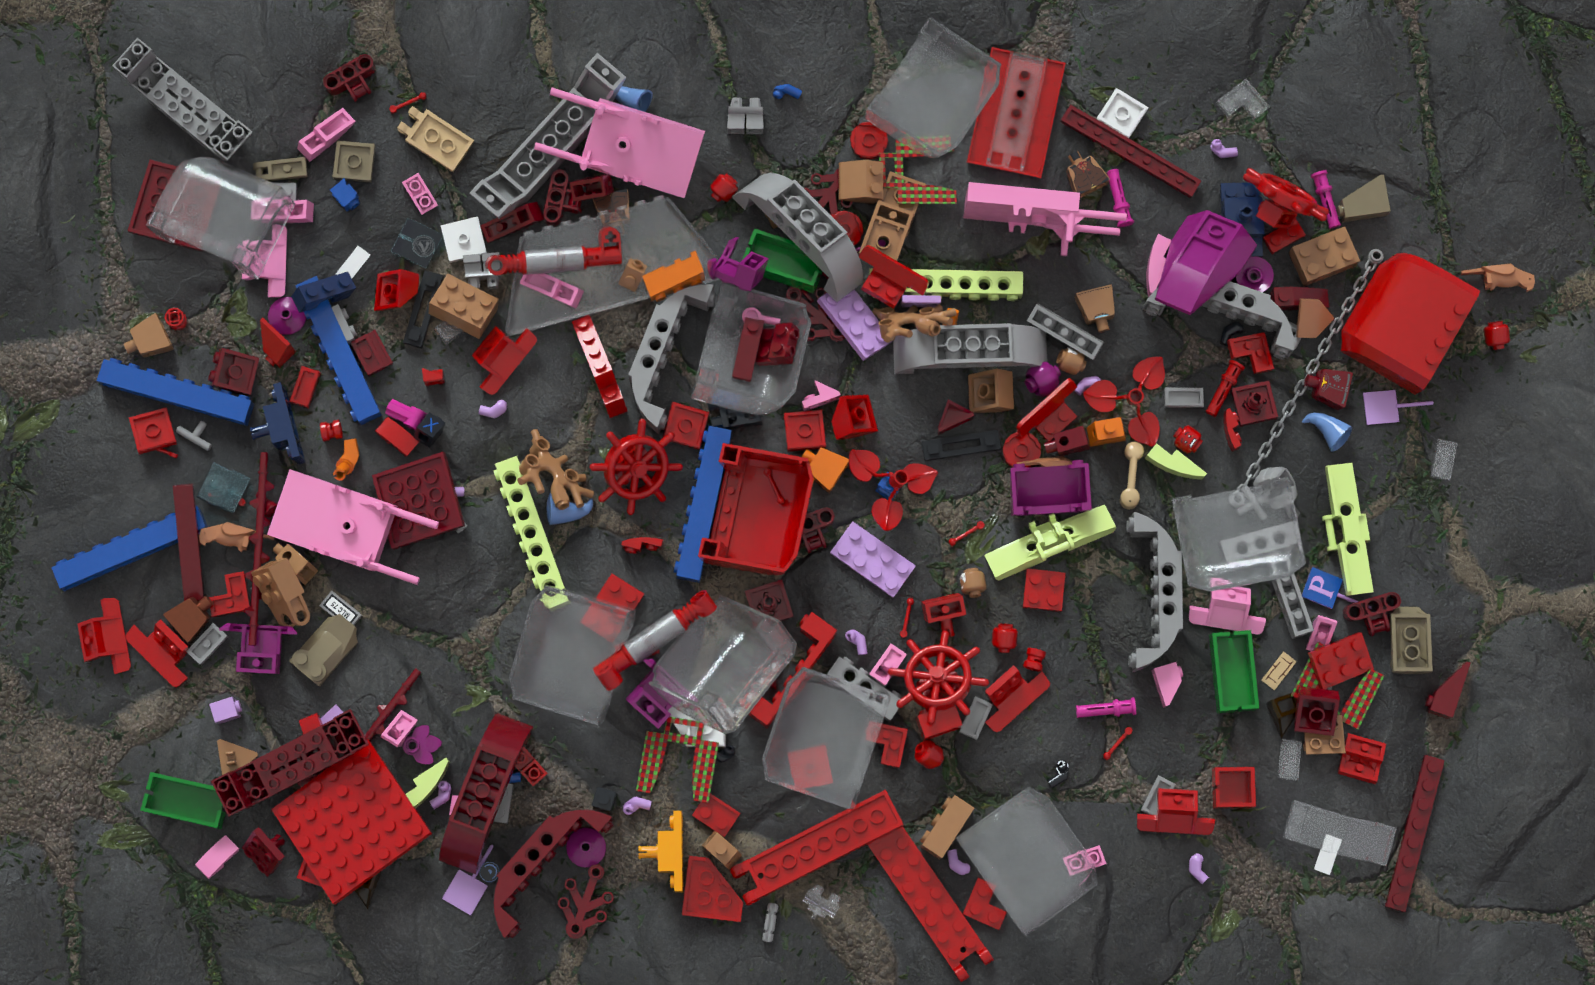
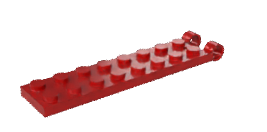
M884 790L733 866L729 871L733 879H738L750 871L757 888L742 896L748 906L904 826L887 791ZM763 874L764 877L760 879L758 878V875Z
M903 826L867 844L961 983L969 978L968 973L960 964V961L976 951L985 965L994 960ZM961 947L966 948V951L964 953L960 951Z

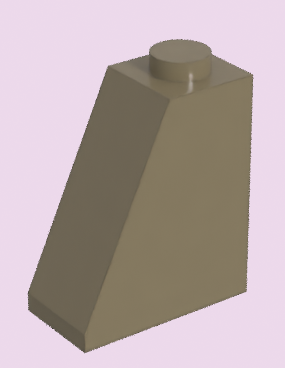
M1379 175L1341 200L1339 206H1337L1338 217H1341L1342 222L1384 217L1390 213L1384 175Z

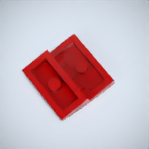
M1348 733L1345 740L1346 753L1341 755L1337 774L1376 784L1384 758L1386 743Z

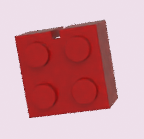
M956 706L946 710H937L935 723L932 725L927 722L929 709L919 711L920 713L916 717L923 741L962 727Z
M1215 767L1212 769V787H1216L1212 791L1213 809L1256 807L1255 767Z

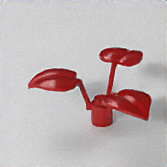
M1162 357L1144 359L1134 367L1133 379L1140 384L1138 388L1132 389L1127 395L1116 396V386L1108 380L1097 381L1083 392L1086 402L1099 412L1112 411L1116 406L1115 400L1127 399L1130 405H1136L1138 417L1130 420L1128 433L1136 442L1151 447L1158 440L1160 426L1157 417L1153 413L1145 412L1142 415L1140 414V403L1144 399L1142 386L1144 385L1146 389L1154 390L1163 384L1165 370Z
M852 449L849 454V467L856 479L868 482L872 475L874 477H890L889 483L894 490L888 500L885 498L876 500L871 509L873 519L884 531L892 530L902 519V505L897 501H892L899 488L907 483V487L912 493L924 494L931 488L938 474V471L918 463L909 464L903 470H897L894 474L892 472L877 474L875 472L880 468V461L873 452Z

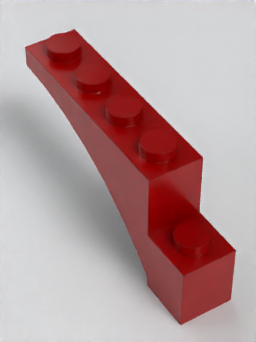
M590 315L572 321L609 417L612 418L627 412L623 396Z

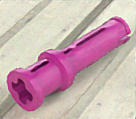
M1109 170L1106 173L1110 179L1109 183L1115 203L1113 210L1116 213L1127 214L1126 221H1118L1117 226H1130L1134 223V220L1130 216V204L1126 202L1119 170Z
M1323 170L1310 176L1311 179H1314L1315 192L1320 196L1323 207L1329 210V214L1326 215L1329 229L1341 226V223L1339 222L1332 199V186L1329 185L1326 176L1328 174L1327 170Z
M1134 697L1123 701L1115 699L1112 703L1076 706L1077 718L1114 714L1116 717H1119L1120 714L1132 713L1136 715Z

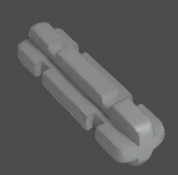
M768 903V914H766L764 925L765 933H763L762 940L772 942L778 904Z

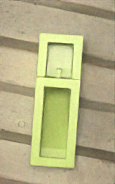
M1157 443L1145 457L1147 461L1156 467L1177 476L1202 480L1207 474L1177 449L1171 455Z
M447 758L413 779L417 787L406 793L415 809L433 793L439 782H441L450 764Z

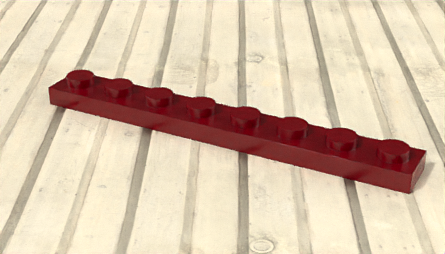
M1071 104L1060 121L1189 198H1192L1201 183L1200 179Z
M1424 755L1385 903L1387 908L1401 912L1406 911L1445 760Z

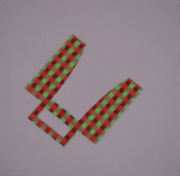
M895 137L896 153H879V162H883V188H897L898 204H957L956 190L933 185L922 186L914 183H904V179L895 177V182H886L885 158H894L895 173L903 176V157H924L954 151V137Z
M1317 642L1313 650L1321 648L1325 645ZM1310 658L1291 694L1296 699L1299 686L1320 689ZM1370 669L1350 695L1341 713L1338 712L1337 714L1342 715L1344 723L1359 729L1385 675Z
M669 717L666 720L664 734L646 731L636 791L651 793L662 766L667 741L695 746L692 777L694 801L708 803L719 742L702 740L705 722ZM671 723L698 727L697 736L670 733Z

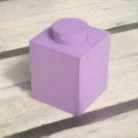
M234 697L209 704L214 721L217 724L241 717L242 707L240 701H236Z

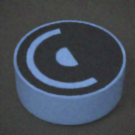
M486 862L481 866L480 876L484 881L493 882L498 879L496 875L500 872V869L495 863Z

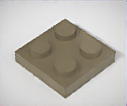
M337 141L333 179L342 180L345 178L347 181L372 183L375 144Z

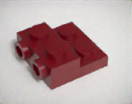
M793 323L776 324L775 328L763 329L755 363L758 366L792 364L800 330Z
M225 348L215 352L213 357V363H216L215 369L210 371L208 381L211 382L210 386L248 396L251 395L259 358Z

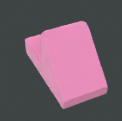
M814 381L818 395L811 394L806 396L804 401H802V407L804 411H809L839 400L841 397L840 392L818 381Z
M1318 615L1313 621L1314 631L1311 632L1306 650L1313 651L1317 642L1328 645L1336 628L1337 621Z
M890 644L869 675L885 686L892 678L888 674V669L898 668L907 654L893 644Z
M401 710L381 734V738L396 747H402L407 735L415 727L418 720Z

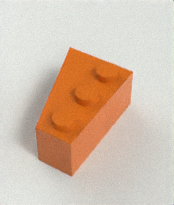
M696 251L691 252V257L683 261L678 258L674 260L675 264L667 267L662 266L642 276L651 301L656 300V302L666 299L667 295L690 286L703 284L702 282L705 281L704 270Z

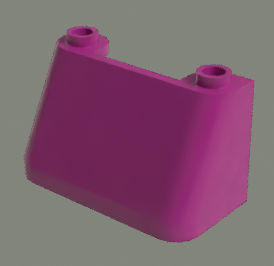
M1074 460L1071 465L1029 468L1025 467V464H1013L1014 468H1010L1011 516L1075 513L1092 510L1089 463H1084L1083 460Z

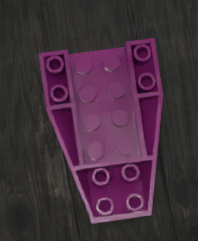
M1206 210L1187 216L1171 240L1155 300L1191 315L1242 271L1256 249L1257 244L1242 224Z

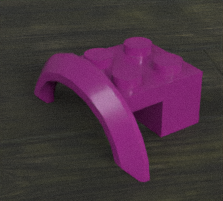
M735 237L728 241L718 261L716 258L708 260L707 271L712 280L719 278L722 282L734 284L741 290L751 291L763 279L769 258L751 251L741 262L731 259L739 240L738 237Z
M227 623L219 628V631L242 632L241 652H237L236 672L280 674L282 634L297 635V631L292 626L259 625L257 627L256 646H249L250 626L248 624Z
M653 659L642 660L652 670L629 694L626 700L656 728L659 729L670 717L671 713L668 710L681 696L700 711L699 700Z

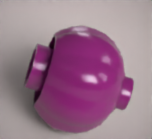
M1045 361L1041 366L1028 368L1025 380L1026 388L1030 393H1035L1037 396H1049L1059 387L1060 370L1057 366H1052Z

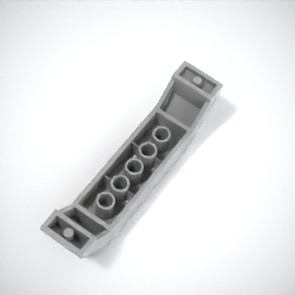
M597 53L585 66L584 71L569 93L597 102L600 98L613 102L625 82L626 76ZM562 99L500 169L484 180L482 179L473 188L470 195L498 219L528 202L553 172L566 160L534 150L535 143L572 153L588 136L596 109Z

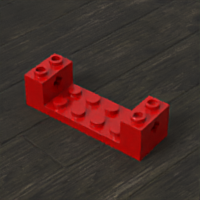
M813 612L810 615L805 614L799 625L800 633L814 642L807 651L808 657L805 661L801 659L795 668V675H790L786 679L783 686L785 687L782 692L778 691L772 699L773 705L754 691L751 694L747 693L741 701L742 711L767 729L837 635V630Z

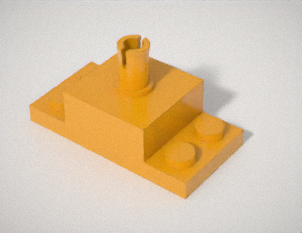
M673 811V815H670V827L674 831H658V844L656 846H639L638 851L647 852L639 853V859L657 858L659 873H674V875H670V887L674 888L675 893L683 892L682 811Z

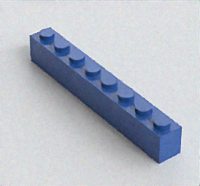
M315 276L295 286L298 288V286L312 283L319 279ZM325 300L316 308L305 311L304 314L307 320L311 318L313 325L310 327L315 337L319 335L321 340L318 343L323 354L327 353L329 357L326 360L330 370H335L337 374L334 379L338 387H343L345 393L342 396L345 403L350 404L353 409L350 411L354 422L358 421L360 425H363L382 416L351 347L341 330L331 308L332 306L329 300Z
M110 358V361L103 360L97 382L101 385L248 426L254 403L248 396L241 394L238 397L231 395L232 392L221 389L220 392L215 391L212 386L202 384L201 387L188 379L183 381L176 380L177 377L174 375L165 374V376H162L156 370L147 368V371L141 370L140 366L129 363L128 366L121 364L122 361Z
M709 426L708 431L704 430L702 442H705L704 449H700L698 457L701 465L700 468L696 467L694 479H697L696 487L692 486L690 498H693L692 505H688L686 512L689 520L688 524H684L682 535H685L684 543L680 542L678 554H681L680 561H676L674 567L677 579L700 583L704 562L698 557L702 538H710L724 468L719 463L723 443L730 444L732 430Z
M196 506L198 534H200L201 529L208 526L201 509ZM175 513L165 516V519L160 522L152 521L147 524L146 528L141 530L139 528L133 529L128 532L129 535L114 537L108 544H98L87 553L85 551L79 552L74 555L75 558L68 561L63 559L56 562V566L51 568L59 588L63 591L69 590L177 544L178 535Z

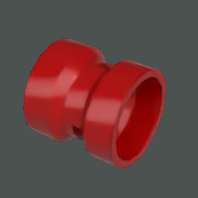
M171 308L166 312L165 321L172 329L182 330L186 327L187 317L180 309Z
M333 420L332 423H320L323 442L329 441L331 438L343 439L340 420Z
M1027 648V660L1024 661L1023 667L1042 672V660L1045 659L1046 652L1035 648Z

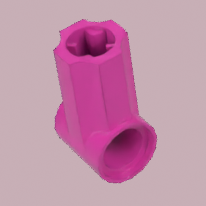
M394 399L389 402L385 412L386 415L403 422L405 426L415 431L416 427L427 415V413L416 407H409Z

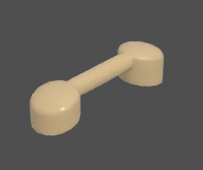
M1138 442L1128 443L1124 450V454L1130 460L1128 485L1121 493L1120 504L1128 510L1135 508L1140 500V494L1135 489L1137 461L1142 458L1144 448Z

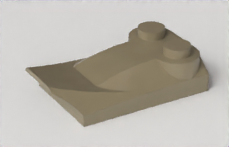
M1419 607L1396 608L1390 614V666L1392 673H1432L1430 614H1426Z
M341 614L328 617L305 644L293 654L290 662L320 687L357 645V628Z

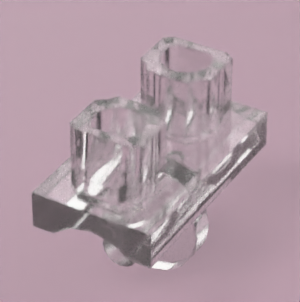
M815 884L811 890L807 891L803 901L809 904L807 909L813 912L812 919L815 920L817 915L825 918L826 914L834 918L840 908L838 905L841 898L832 893L828 900L821 897L824 889L818 884Z

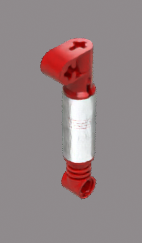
M606 226L599 231V247L572 246L540 250L532 249L530 251H521L516 256L515 254H512V256L507 254V257L505 255H492L487 258L485 266L488 272L493 275L507 274V271L509 274L512 271L513 273L518 271V273L523 275H535L537 273L586 270L587 267L619 265L622 263L620 234L617 229ZM608 232L613 234L610 242H616V246L604 247V243H609V240L605 238ZM494 260H499L501 263V267L498 270H493L491 267Z
M702 590L696 593L690 599L691 604H686L687 607L682 606V610L680 608L678 610L674 609L661 617L660 620L621 645L620 650L593 667L595 675L607 691H611L618 687L623 681L620 674L631 665L639 664L643 659L656 652V650L658 651V649L671 642V640L673 641L674 638L684 633V631L686 632L689 625H691L690 622L694 623L695 618L696 620L699 619L698 616L703 618L712 614L716 610L717 605L708 592Z

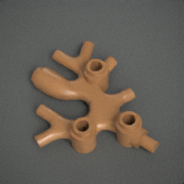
M915 305L902 313L895 312V309L891 307L874 308L872 311L881 320L878 323L881 338L887 343L893 341L896 336L912 337V330L900 327L909 323L915 324L916 329L922 334L932 337L936 336L941 331L938 322L950 326L953 324V319L950 317L957 315L955 308L943 311L941 305L924 307L919 310V313H916L918 308Z
M538 429L532 430L533 445L529 450L530 454L519 465V471L523 476L518 478V484L523 485L527 482H532L537 493L542 494L545 490L539 477V472L547 471L552 474L554 479L551 485V496L555 507L559 510L569 507L570 500L566 492L567 490L571 491L576 507H583L584 503L581 496L592 498L594 495V491L585 489L577 483L585 482L586 475L578 474L573 469H567L564 472L561 465L568 461V457L566 455L558 458L552 457L548 451L550 443L543 436H540Z

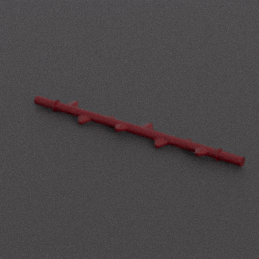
M267 452L260 453L258 498L251 500L249 505L257 510L256 532L249 536V540L255 545L253 570L245 573V577L252 582L251 606L244 609V613L250 617V624H248L250 626L249 646H256L259 600L262 599V593L254 584L251 572L270 560V557L262 552L264 527L270 525V520L264 516L266 492L274 489V485L267 480Z
M416 668L413 670L404 684H401V688L388 705H378L377 709L380 715L367 733L364 734L366 740H371L375 734L381 735L385 731L383 723L395 707L408 703L405 694L421 674Z

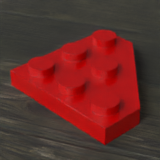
M689 856L682 915L741 922L743 901L709 858Z

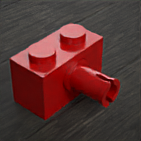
M955 593L921 601L924 620L928 623L940 621L942 631L946 630L951 637L954 636L955 633L951 619L966 615L963 596Z

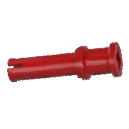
M1234 360L1228 362L1229 366L1225 374L1221 376L1222 382L1205 411L1213 417L1217 416L1231 387L1237 384L1240 372L1245 369L1242 364Z

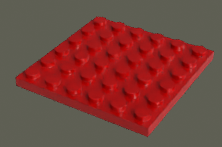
M368 739V746L331 765L271 809L334 905L432 834Z

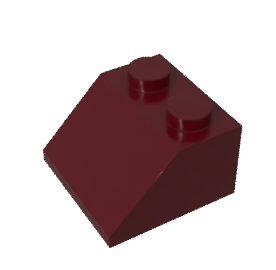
M1299 686L1294 731L1334 736L1340 702L1339 692Z

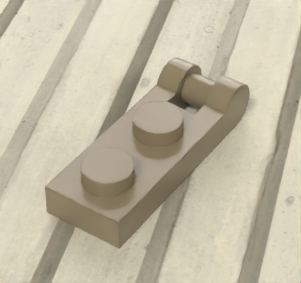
M305 157L253 163V170L256 172V176H254L256 184L308 177ZM268 169V174L263 175V170Z

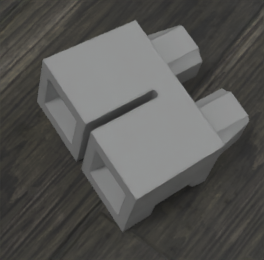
M732 98L731 106H728L727 134H745V118L746 134H763V107H761L760 98H750L749 107H742V98Z
M483 253L482 258L480 254L463 255L465 278L468 284L481 290L480 281L487 280L488 289H498L501 275H493L488 272L485 263L487 258L492 255H500V253ZM499 260L492 262L491 267L493 270H498L501 267Z

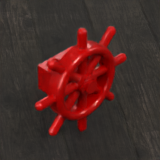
M1248 168L1246 174L1243 175L1245 181L1254 184L1265 197L1272 199H1265L1261 202L1256 215L1272 227L1290 228L1298 214L1314 216L1320 221L1327 219L1326 215L1329 214V210L1318 205L1317 201L1310 194L1298 186L1272 174H1260L1252 168Z
M645 419L639 420L637 434L628 435L620 440L613 432H608L606 437L613 446L609 450L605 462L592 463L589 466L591 471H604V477L609 486L598 497L599 502H605L613 493H616L628 499V515L634 514L636 500L644 499L652 494L660 502H665L666 496L659 488L664 483L668 471H681L683 469L680 463H669L664 449L674 439L675 434L669 432L657 442L652 437L645 435ZM643 445H648L652 448L647 452ZM657 455L658 463H651L654 460L653 457ZM647 471H656L652 479L648 476ZM639 478L646 484L638 488ZM631 481L630 489L621 487L623 484L626 486Z
M946 630L941 633L940 645H931L920 649L912 639L907 640L906 644L914 655L907 663L906 669H888L890 676L905 677L908 694L898 700L896 706L902 708L914 700L918 705L929 709L927 722L930 725L935 723L937 710H946L957 706L965 716H968L970 709L963 700L968 695L971 685H989L988 679L972 677L971 667L968 662L980 653V648L974 647L963 655L957 649L947 646L949 632ZM938 656L936 666L928 658ZM945 657L954 660V662L951 664L947 661L945 662ZM922 663L929 672L915 670ZM961 667L964 676H959L955 670ZM913 678L920 679L915 683L916 688L913 683Z

